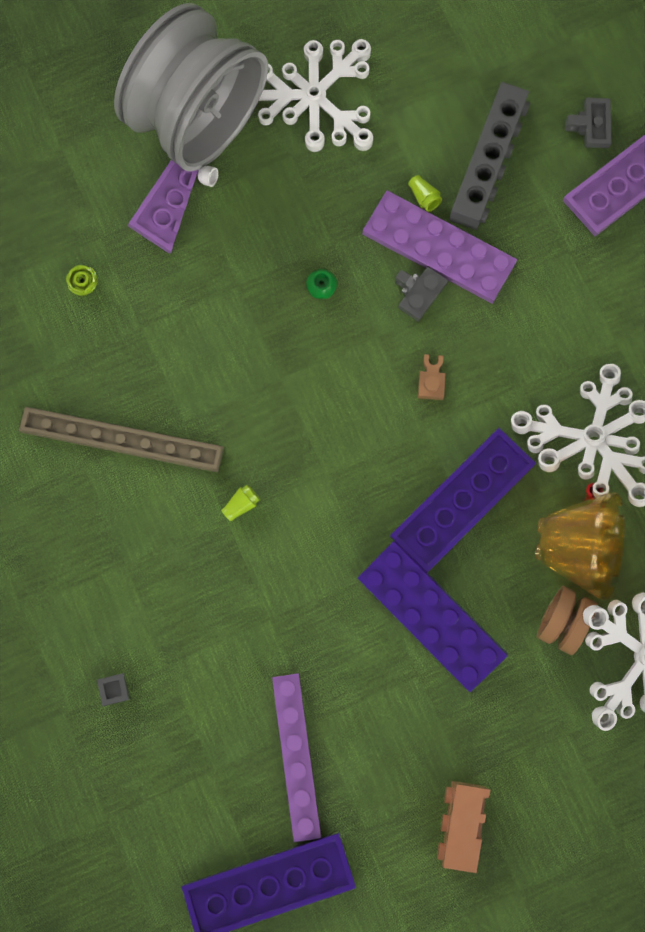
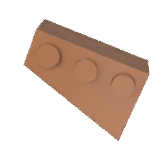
M451 781V787L446 786L444 803L449 805L447 815L443 814L441 821V831L445 832L444 843L439 842L437 859L441 860L443 868L477 873L482 843V823H485L486 813H484L485 798H489L490 789L485 786Z

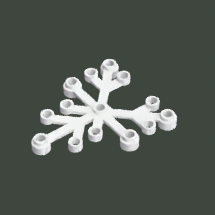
M364 39L355 41L352 45V52L342 60V55L345 52L344 43L341 40L332 41L330 53L333 56V70L319 82L318 62L323 57V47L318 41H309L304 46V57L309 62V82L297 73V68L293 63H286L282 68L283 77L286 80H291L300 89L292 90L273 73L272 66L268 64V71L270 72L267 74L266 81L276 90H263L259 101L275 102L269 108H262L259 111L260 123L263 125L271 124L273 118L292 100H300L293 108L288 107L283 111V121L288 125L295 124L298 117L309 107L310 131L305 136V145L308 150L318 152L325 144L324 134L319 129V106L334 119V131L332 133L334 145L343 146L346 143L345 128L354 136V146L358 150L366 151L370 149L373 145L372 132L365 128L360 129L353 122H368L370 119V109L366 106H360L356 111H340L326 98V90L339 77L364 79L369 75V65L365 61L371 55L370 44ZM338 46L341 47V50L336 51L333 48ZM358 47H364L365 49L359 50ZM317 48L316 51H311L309 49ZM359 68H364V69H366V71H365V72H359L358 69H359ZM288 69H291V70L294 71V72L291 73V74L286 73V71H287ZM318 92V94L315 96L311 95L310 93ZM365 112L367 116L361 117L359 113ZM264 114L270 115L268 119L262 118ZM293 114L294 117L289 119L286 115ZM337 135L343 136V139L337 140L335 139V137ZM365 135V136H367L368 138L365 139V140H362V139L359 138V136ZM313 136L319 137V139L316 141H313L310 138Z
M606 364L600 369V381L603 384L600 394L597 392L596 385L593 382L586 381L581 384V396L585 399H590L596 407L592 425L587 426L584 430L561 426L553 416L552 409L548 405H540L536 410V417L540 422L532 421L531 415L525 411H518L513 414L511 425L516 433L526 434L529 431L541 433L529 437L527 443L530 452H540L538 460L539 466L543 471L553 472L557 470L560 462L586 449L583 462L578 466V474L582 479H590L594 476L593 463L596 451H598L603 460L598 480L593 485L594 497L597 499L608 497V482L612 470L628 490L629 502L636 507L645 506V484L636 483L623 466L636 467L641 473L645 474V467L642 465L645 463V456H633L640 449V441L636 437L625 438L612 435L632 423L641 424L645 422V401L636 400L631 403L633 393L626 387L620 388L616 394L611 396L613 386L619 383L621 377V370L617 365ZM590 388L592 391L586 392L584 389ZM623 394H626V395H628L629 397H628V398H622V397H620V396L623 395ZM618 404H630L629 413L603 426L607 410ZM541 412H547V413H548V414L545 415V416L540 415ZM521 423L526 424L525 426H518ZM557 437L577 440L559 451L554 449L542 451L544 444ZM591 437H597V438H599V439H598V440H592V439H590V438H591ZM533 442L540 443L538 446L531 445ZM632 443L635 444L636 447L629 448L627 445ZM608 446L623 448L627 454L612 452ZM547 461H552V462H554L553 464H550V465L545 464V462H547ZM589 468L591 471L585 473L582 469ZM604 488L606 491L600 493L596 489ZM636 495H641L644 497V499H636L634 497Z
M645 593L635 595L632 600L633 609L638 613L640 642L627 633L625 617L627 606L623 602L613 600L608 605V612L613 616L614 623L609 620L607 611L598 605L589 606L583 612V620L588 626L595 630L603 629L607 632L601 635L594 631L590 632L585 639L587 646L593 650H600L603 646L621 642L634 651L635 662L621 681L607 685L595 682L590 687V694L599 701L605 700L610 696L604 706L597 707L592 712L593 723L603 731H608L615 726L617 722L615 709L625 719H629L634 715L635 707L632 704L631 686L641 672L643 673L644 695L640 699V708L645 712ZM620 605L619 611L615 613L616 607ZM598 638L597 642L593 644V640ZM602 688L601 692L597 694V691Z

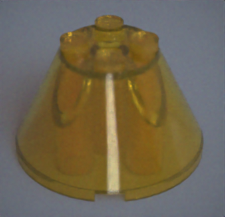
M617 492L605 493L551 512L546 518L541 517L538 523V532L541 533L540 544L536 547V559L541 560L546 567L600 600H608L615 589V587L610 586L613 577H619L625 537L624 515H619L618 505H623L620 495Z

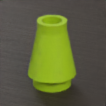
M420 175L411 178L408 185L412 189L420 208L425 209L427 212L435 210L442 202L440 191L422 179Z
M245 485L243 488L239 487L221 511L229 521H233L238 516L255 508L260 498L249 485Z

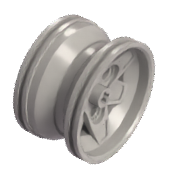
M181 4L160 17L147 30L133 49L117 83L114 97L115 113L120 121L135 132L145 133L156 130L162 149L173 162L184 170L195 171L201 169V167L208 165L216 159L247 123L263 92L268 74V61L263 53L256 50L249 43L242 42L239 39L218 38L215 19L197 4Z

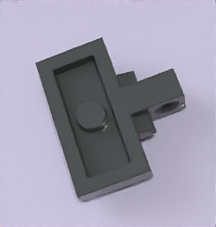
M586 98L584 101V112H579L578 115H568L565 120V131H578L579 135H584L585 147L609 148L611 145V100L605 98Z
M429 267L425 269L420 277L416 274L412 277L401 270L395 277V283L403 288L402 293L405 297L398 308L419 322L445 288L448 280Z

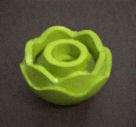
M77 265L67 274L66 282L68 289L72 293L84 296L95 290L98 278L93 268Z

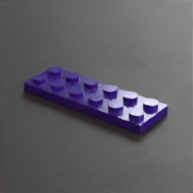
M498 428L390 535V538L396 541L428 573L536 463Z
M393 541L358 577L365 587L469 692L478 686L508 656V653L396 541Z
M339 832L182 885L194 932H229L356 888Z

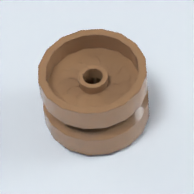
M562 586L546 609L537 632V638L547 644H551L559 637L558 649L573 655L582 644L590 629V626L583 620V612L587 607L598 605V603L583 597L575 604L576 592Z

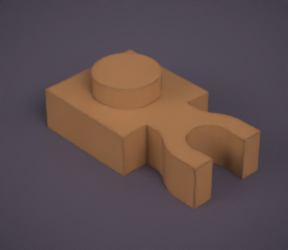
M424 354L423 365L426 372L420 371L418 398L444 399L445 373H439L443 364V356H438V363L432 365L429 363V355Z

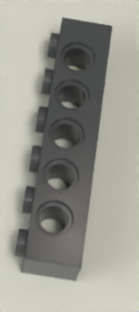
M501 82L453 205L449 221L474 230L478 229L480 222L485 224L490 209L486 208L488 200L493 202L498 190V187L494 186L496 179L501 180L506 169V166L502 165L504 158L509 159L514 148V144L511 143L512 137H518L523 124L519 122L520 116H526L531 103L526 101L529 91ZM508 112L513 116H506L503 113ZM500 133L503 134L505 137L499 138L495 134ZM492 154L496 156V159H490L486 155ZM478 176H486L489 180L482 181ZM477 197L480 202L474 203L469 198Z

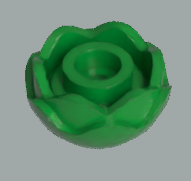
M327 269L313 271L306 281V288L311 296L316 299L330 298L338 286L335 275Z

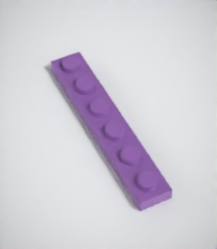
M299 673L272 677L294 842L321 838Z

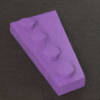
M171 160L129 222L128 227L170 254L198 170L186 171Z

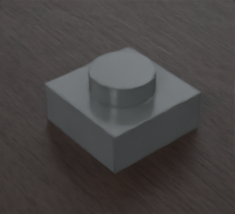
M125 673L97 680L102 706L130 700Z

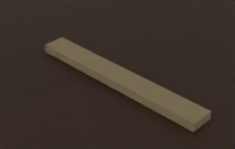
M25 407L19 431L25 434L217 473L219 472L224 450L223 446Z

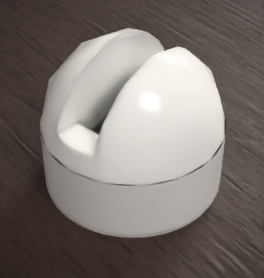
M212 166L201 167L197 173L198 180L203 185L213 187L218 179V169Z

